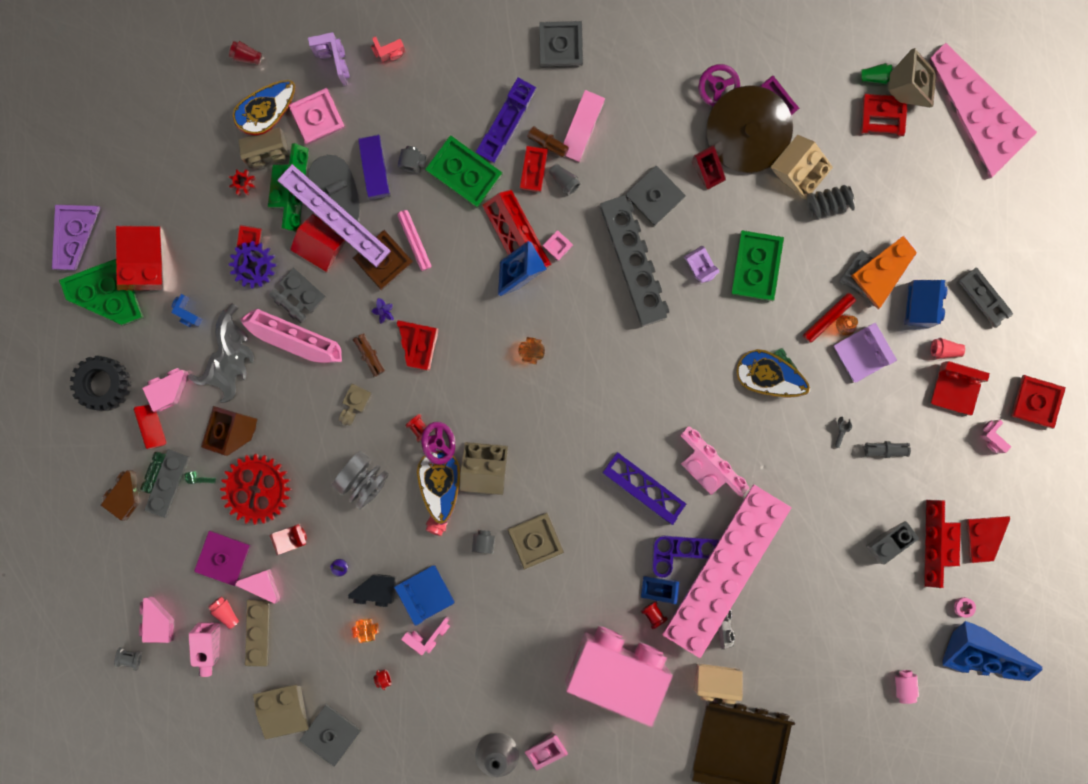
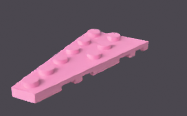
M945 43L929 61L936 71L940 82L943 83L950 102H953L957 110L956 113L969 139L974 143L981 162H984L988 170L989 177L992 178L1037 131Z

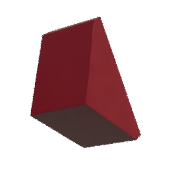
M714 146L694 155L691 162L707 190L726 180Z

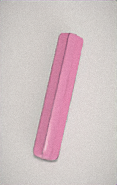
M403 210L397 216L421 271L431 268L428 256L408 210Z

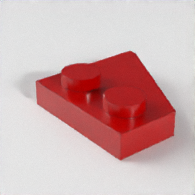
M397 320L407 366L430 371L439 329Z
M1010 516L966 519L970 563L991 562L995 560L1010 522Z

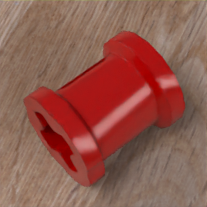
M421 414L415 416L405 425L417 437L416 441L418 443L421 441L423 431L427 427L421 419Z
M653 601L640 611L646 615L652 624V630L668 620L667 616H664L658 608L657 601Z

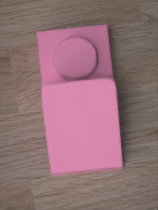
M552 732L543 741L528 748L525 754L535 769L539 770L566 756L568 752L556 734Z

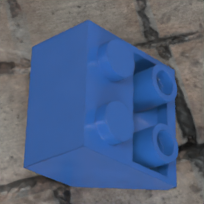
M913 280L909 282L904 325L931 328L941 324L945 317V308H942L943 299H946L948 291L947 286H945V280Z

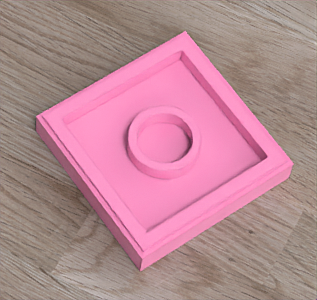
M327 88L298 100L289 106L306 145L345 128Z

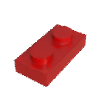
M526 147L520 184L521 190L541 193L548 149Z

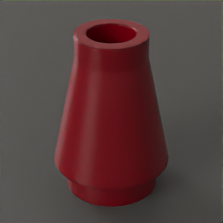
M233 41L228 57L236 62L259 65L262 53L241 41Z

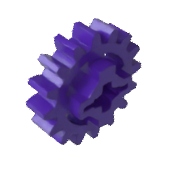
M251 241L250 246L244 242L242 243L243 249L236 247L235 251L237 254L230 255L234 259V262L229 263V266L234 267L230 274H237L235 281L243 280L242 286L244 287L248 283H250L251 288H255L256 283L262 287L264 285L263 280L270 282L271 279L268 275H275L276 273L271 270L277 266V263H272V259L276 256L269 255L268 253L271 248L269 247L264 250V243L262 242L258 246H256L255 241ZM252 250L260 252L263 257L255 255ZM244 254L243 264L239 266L240 257ZM251 260L252 262L256 261L258 264L255 266V270L253 267L249 268L248 266ZM264 264H267L266 272L262 276L261 269ZM243 273L251 274L254 279L246 277Z

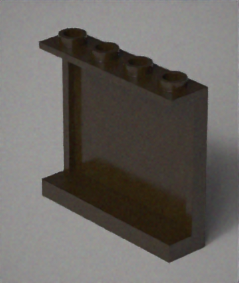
M714 698V701L707 700L691 770V780L702 784H780L792 725L795 726V722L790 719V715L777 712V715L768 714L769 710L758 707L754 711L747 709V705L736 703L732 706L725 704V702H722L723 699Z

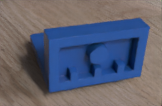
M435 565L394 587L415 626L455 603Z

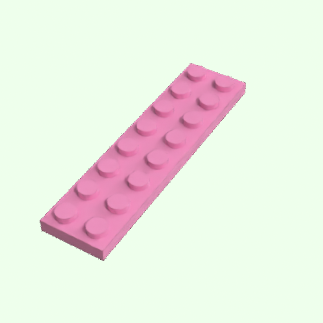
M753 484L662 635L701 658L792 507Z

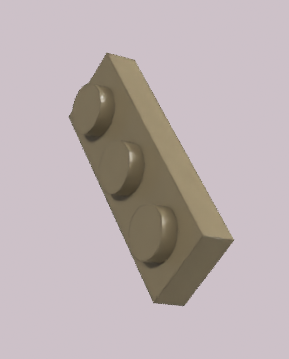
M247 600L245 666H268L270 601Z

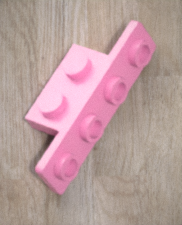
M688 426L681 434V437L695 451L681 465L711 495L723 484L727 483L740 497H743L749 489L745 479L738 476L732 470L731 465L717 455L716 450L701 438L697 430Z

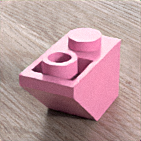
M179 368L171 370L167 373V377L161 380L159 377L147 382L148 386L142 388L153 412L159 413L178 404L188 378L187 371L179 370Z
M154 597L143 598V602L140 603V614L143 615V623L139 627V636L142 637V642L169 643L174 641V618Z

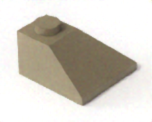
M915 48L911 49L890 73L889 93L901 103L931 108L934 105L936 71Z

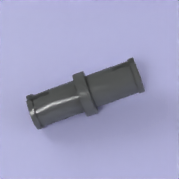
M884 441V443H865L864 452L866 457H909L911 447L910 443H891L890 441Z

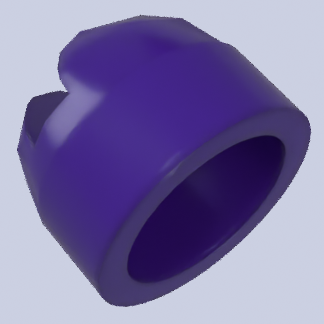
M343 559L334 560L330 566L332 574L338 577L345 575L348 571V563ZM334 565L343 567L344 571L334 569L333 567Z

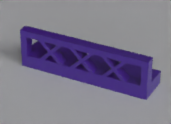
M618 452L602 472L671 525L676 522L678 515L687 505ZM618 458L626 464L627 473L618 474L611 468ZM629 467L635 470V472H629ZM639 473L643 476L644 486H634L631 483L630 475ZM627 475L628 480H626L622 476ZM646 479H647L649 482H651L652 485H647ZM655 486L659 488L661 499L653 500L650 498L647 488ZM645 488V493L642 492L640 489ZM663 492L667 494L669 498H664ZM673 499L680 504L674 514L666 510L665 500Z

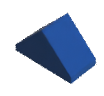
M643 576L641 598L677 604L679 582L677 580Z

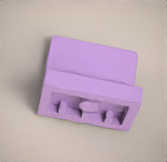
M333 32L309 37V46L315 57L326 59L334 54L338 77L343 86L347 85L346 78H350L345 60H342L345 57V51L340 38L336 39Z
M876 322L834 345L835 351L854 383L897 361Z

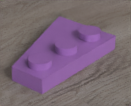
M55 205L53 270H77L98 216L99 206Z

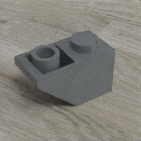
M904 521L881 534L866 545V547L879 564L885 565L916 542L919 537L907 521Z

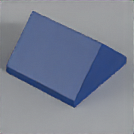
M527 241L500 261L498 295L503 296L520 289L547 270L530 241Z

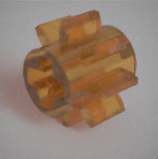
M527 337L526 342H521L518 353L520 357H523L522 362L537 364V360H541L544 357L545 347L541 344L542 340Z
M372 618L357 620L356 626L352 628L353 638L358 637L359 643L374 641L375 634H379L378 623H373Z

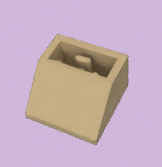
M798 134L771 166L778 178L805 200H807V194L812 193L833 168L814 141Z
M697 663L693 689L698 696H701L700 699L714 701L715 697L723 699L722 702L736 704V700L742 701L743 672L736 668Z

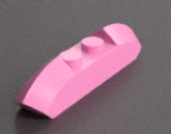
M259 309L250 311L240 319L242 324L254 336L276 347L314 362H342L341 348L338 343Z

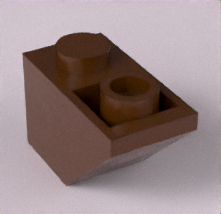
M133 470L122 471L115 480L117 484L114 488H110L102 497L104 501L101 506L121 521L128 520L140 504L136 472Z

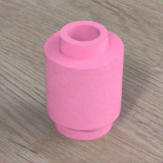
M912 670L899 671V674L895 675L896 696L899 698V702L903 704L916 703L917 697H919L917 675L913 674Z

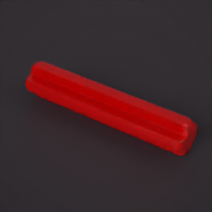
M847 293L804 333V338L810 343L813 342L856 302L854 296Z

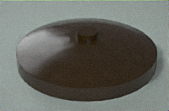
M742 86L725 93L712 107L706 124V136L709 147H715L720 162L732 170L745 173L759 172L771 167L791 143L793 134L792 117L785 102L771 90L760 86Z

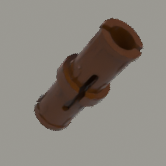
M365 333L359 335L358 338L355 337L353 342L362 355L360 358L366 362L373 378L380 375L379 373L385 372L386 370L376 356L377 351L372 349Z

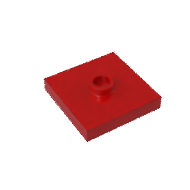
M1022 375L1010 417L1055 429L1066 387Z

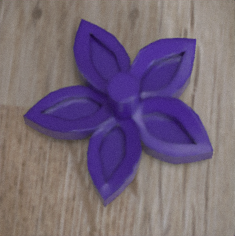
M378 298L376 301L377 307L372 312L375 315H379L380 324L386 318L394 320L389 312L392 310V304H386L384 300Z

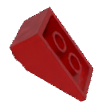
M116 226L117 290H162L160 226Z

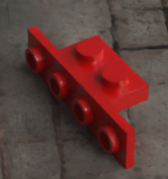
M926 500L924 587L944 588V566H960L961 523L945 522V500Z

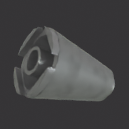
M494 733L485 736L479 742L475 758L478 767L483 773L491 777H503L510 774L517 766L519 751L517 744L511 737L504 733Z

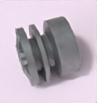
M359 451L352 457L331 485L341 495H344L351 489L353 491L349 499L351 503L360 496L361 498L356 504V507L359 509L373 501L384 487L385 481L389 476V473L383 471L378 477L376 476L381 468L379 465L369 471L367 468L372 459L362 451Z

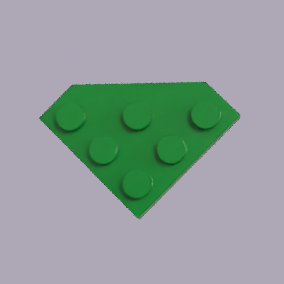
M116 259L59 280L67 301L125 326L144 318L134 290H117Z

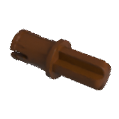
M535 126L528 133V139L543 146L542 148L548 149L560 157L566 156L569 147L556 140L552 134L548 135Z

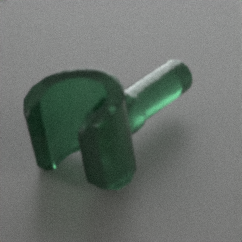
M196 471L184 474L185 481L188 484L216 483V478H197Z

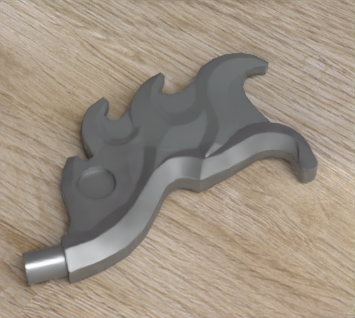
M233 303L221 312L217 320L215 333L219 348L216 353L211 355L204 374L200 377H196L193 374L188 375V378L198 385L211 384L219 387L224 394L220 402H228L234 398L236 394L235 381L239 374H241L243 380L246 379L245 358H249L251 363L254 361L252 350L242 345L243 341L246 342L248 340L246 334L232 320V315L238 309Z

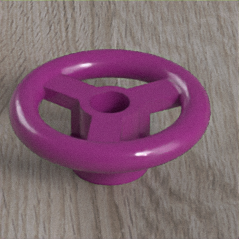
M713 65L707 68L700 77L698 84L699 94L705 103L713 107L727 86L734 84V89L740 87V78L737 72L728 65ZM725 71L732 77L725 80L721 76H713L711 73ZM706 79L708 80V88L714 93L713 99L706 94ZM717 82H721L719 89H716Z
M432 422L424 429L421 438L424 455L430 462L437 465L445 464L453 457L456 446L455 437L452 430L445 423ZM435 429V435L429 436L430 432ZM443 431L448 437L449 448L444 444L442 438ZM442 451L445 456L443 458H436L431 453Z

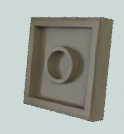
M548 513L507 529L524 570L564 553Z

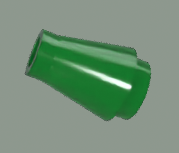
M884 63L867 69H861L862 82L887 84L890 81V73L893 71L892 65Z

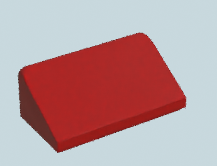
M150 404L134 407V413L145 448L155 449L166 445L167 442L157 412H153Z

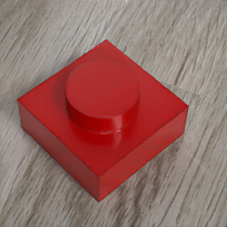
M240 225L237 247L243 248L242 243L244 242L250 246L251 241H255L256 246H258L261 241L262 228Z

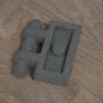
M295 268L279 283L285 288L282 293L275 288L269 293L275 299L274 302L278 306L286 309L289 312L288 315L292 319H297L300 323L304 322L307 318L302 313L305 307L312 313L326 298ZM290 295H293L299 301L296 306L287 300Z

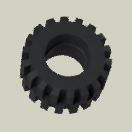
M105 356L88 357L85 362L80 361L78 363L79 368H74L72 371L75 373V376L70 377V381H73L70 390L75 392L73 397L79 400L78 403L80 405L86 406V408L91 410L110 411L111 408H118L120 406L119 403H124L126 401L125 395L130 394V391L127 390L128 386H131V381H128L130 375L128 372H125V366L119 364L120 362ZM105 371L111 380L110 388L104 395L96 396L92 391L91 381L98 372Z

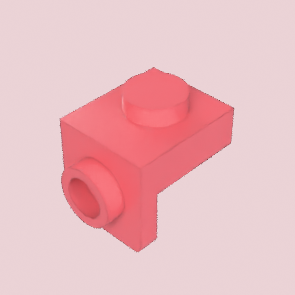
M376 36L372 38L374 42L371 45L376 58L380 56L382 62L389 59L392 61L397 60L406 52L401 39L380 47Z

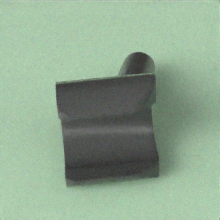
M843 416L838 419L840 430L835 443L837 448H840L845 433L852 429L851 419H849L846 425H842L844 421Z

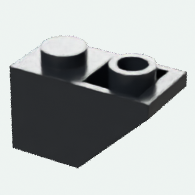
M374 574L349 593L348 599H353V603L366 604V601L375 602V606L388 607V604L394 602V587L396 586L397 576Z

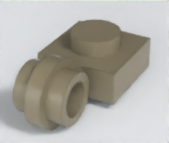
M351 384L342 402L350 406L348 410L344 409L339 417L342 425H352L356 414L353 413L356 409L363 413L372 393Z

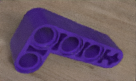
M658 536L653 542L652 571L658 577L665 578L672 573L673 557L708 559L720 539ZM665 539L669 543V548L663 552L659 551L658 542ZM683 541L690 543L691 548L687 553H682L679 549ZM709 542L712 545V551L705 555L702 553L701 547L704 543ZM661 561L666 562L668 566L664 573H658L656 570L657 564Z

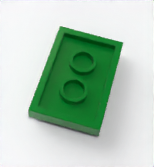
M451 135L425 169L426 172L476 208L481 205L503 175V172Z
M741 230L731 295L767 301L775 300L784 237Z

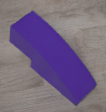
M380 135L359 138L362 167L369 200L391 196Z

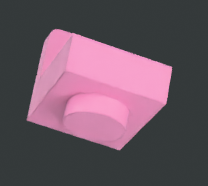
M990 420L983 427L982 430L984 432L980 437L988 443L987 447L996 454L1006 453L1011 446L996 433L1003 422L1001 420Z

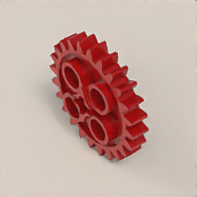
M254 454L253 460L249 455H245V462L238 458V466L230 464L233 471L224 472L228 479H221V482L226 484V487L220 488V491L226 492V495L222 496L221 499L228 500V503L224 506L225 508L232 507L230 515L238 513L236 520H241L245 517L246 524L253 519L254 525H257L259 519H261L262 523L265 524L267 523V517L275 520L274 513L282 514L279 509L280 507L287 508L286 503L283 501L284 499H291L290 496L286 495L287 491L292 490V488L286 487V484L291 479H284L288 472H280L282 464L274 466L276 459L272 458L267 462V455H263L261 460L258 454ZM247 470L253 473V479L250 482L244 479V473ZM261 470L263 473L258 482L259 471ZM269 475L274 478V485L271 488L265 485V478ZM257 485V487L261 489L260 493L255 494V491L252 490V486ZM241 491L247 493L248 498L245 503H241L238 500V494ZM263 496L269 501L265 509L259 506V500ZM254 497V506L253 508H250V503L252 502Z

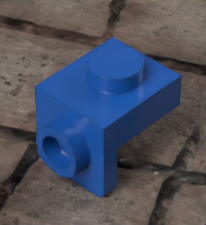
M183 294L180 297H176L171 306L173 308L171 313L180 317L179 322L188 327H191L192 324L199 327L203 319L184 310L189 297Z

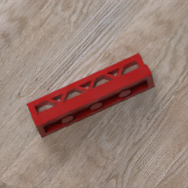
M512 190L498 193L482 205L508 255L514 252L512 247L513 241L517 242L519 247L530 241L545 267L547 268L551 265ZM495 202L499 207V215L495 214L491 207ZM503 222L508 224L509 234L504 232L502 228Z

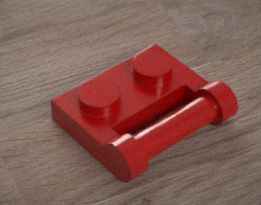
M864 94L860 133L879 132L904 136L906 131L907 104L899 102L894 96ZM870 118L898 119V125L870 123Z

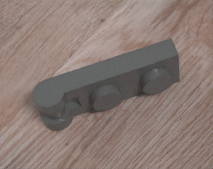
M977 267L958 281L994 328L1000 326L1002 320L1008 319L1013 315L1012 310ZM995 307H998L1000 311L997 314L992 311Z

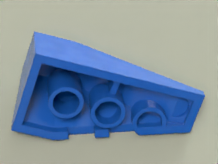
M964 621L952 633L942 661V665L960 672L969 673L970 670L981 671L982 675L987 676L990 673L1002 674L1003 678L1030 681L1043 670L1041 665L985 628Z

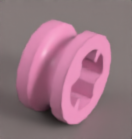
M961 597L955 601L954 611L957 615L968 618L975 613L976 605L971 599ZM963 602L970 605V608H967V613L962 610L960 611Z

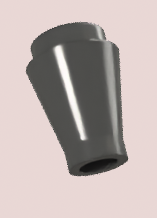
M559 164L554 165L549 171L563 193L571 195L581 184L576 175L562 168Z

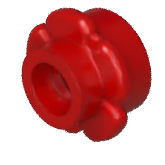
M386 669L376 671V675L373 676L376 687L386 690V687L392 685L388 671Z

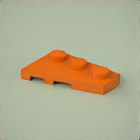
M902 236L855 272L852 278L879 310L917 252L908 240Z

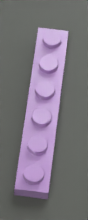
M293 164L278 179L281 185L376 268L391 252Z

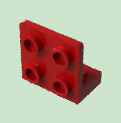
M950 361L941 363L930 404L969 416L973 415L981 384L988 382L990 373Z

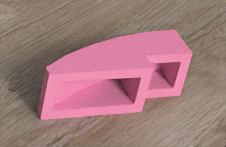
M587 90L584 91L563 143L569 147L565 157L580 162L605 102L604 97Z

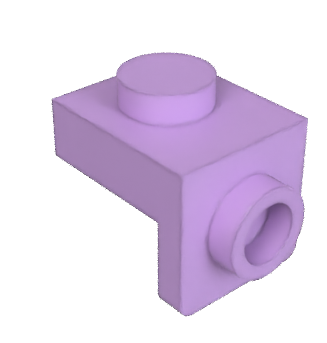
M700 246L684 256L694 277L701 283L711 281L720 272L713 264L704 246Z

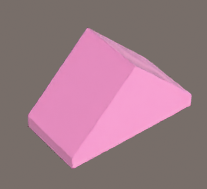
M270 569L239 580L235 584V586L274 604L280 600Z

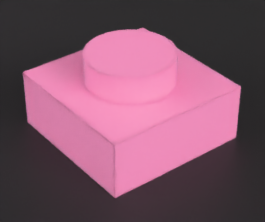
M557 230L543 245V248L559 261L571 249L573 244Z

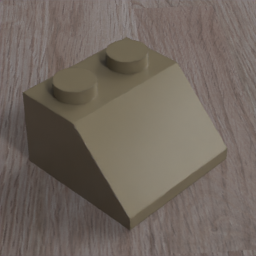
M292 685L253 694L256 716L265 740L309 730L301 686Z

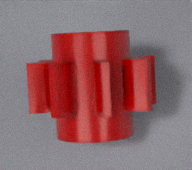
M236 169V174L229 176L233 182L229 187L231 189L237 188L236 194L238 196L241 195V192H245L249 196L251 188L256 189L252 183L256 178L254 176L248 177L249 171L247 169L244 170V173ZM241 179H244V180H245V181H244V184H245L244 186H241V185H240V184H241Z

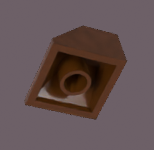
M213 406L201 448L224 456L230 455L252 440L258 419Z

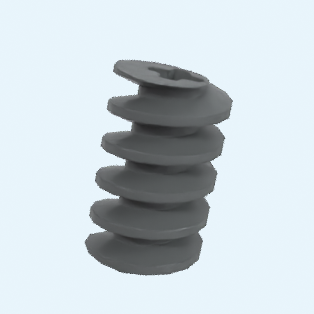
M842 185L840 190L838 187H833L832 191L825 189L823 194L821 191H817L815 196L809 193L806 197L808 210L812 218L813 214H816L818 219H821L822 212L829 217L830 210H833L834 214L837 215L838 208H841L843 213H845L848 205L852 211L855 210V199L850 186Z

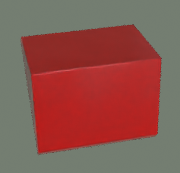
M312 214L297 229L290 250L325 272H328L346 241L319 217Z

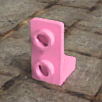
M446 617L426 644L423 642L424 638L416 631L412 633L407 631L401 640L421 656L425 651L429 654L437 644L434 640L438 634L443 636L450 627L447 624L450 619Z

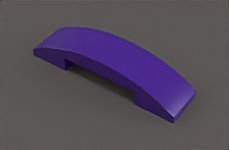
M517 77L503 107L476 150L477 154L493 163L496 162L518 126L537 87Z

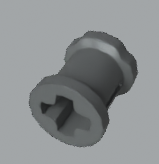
M119 647L115 656V667L122 665L132 667L133 670L137 671L141 663L142 651L135 653L125 651L124 648Z

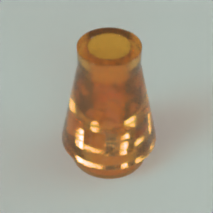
M843 314L836 321V328L843 335H851L857 329L858 319L850 314ZM847 321H851L852 325L849 326Z

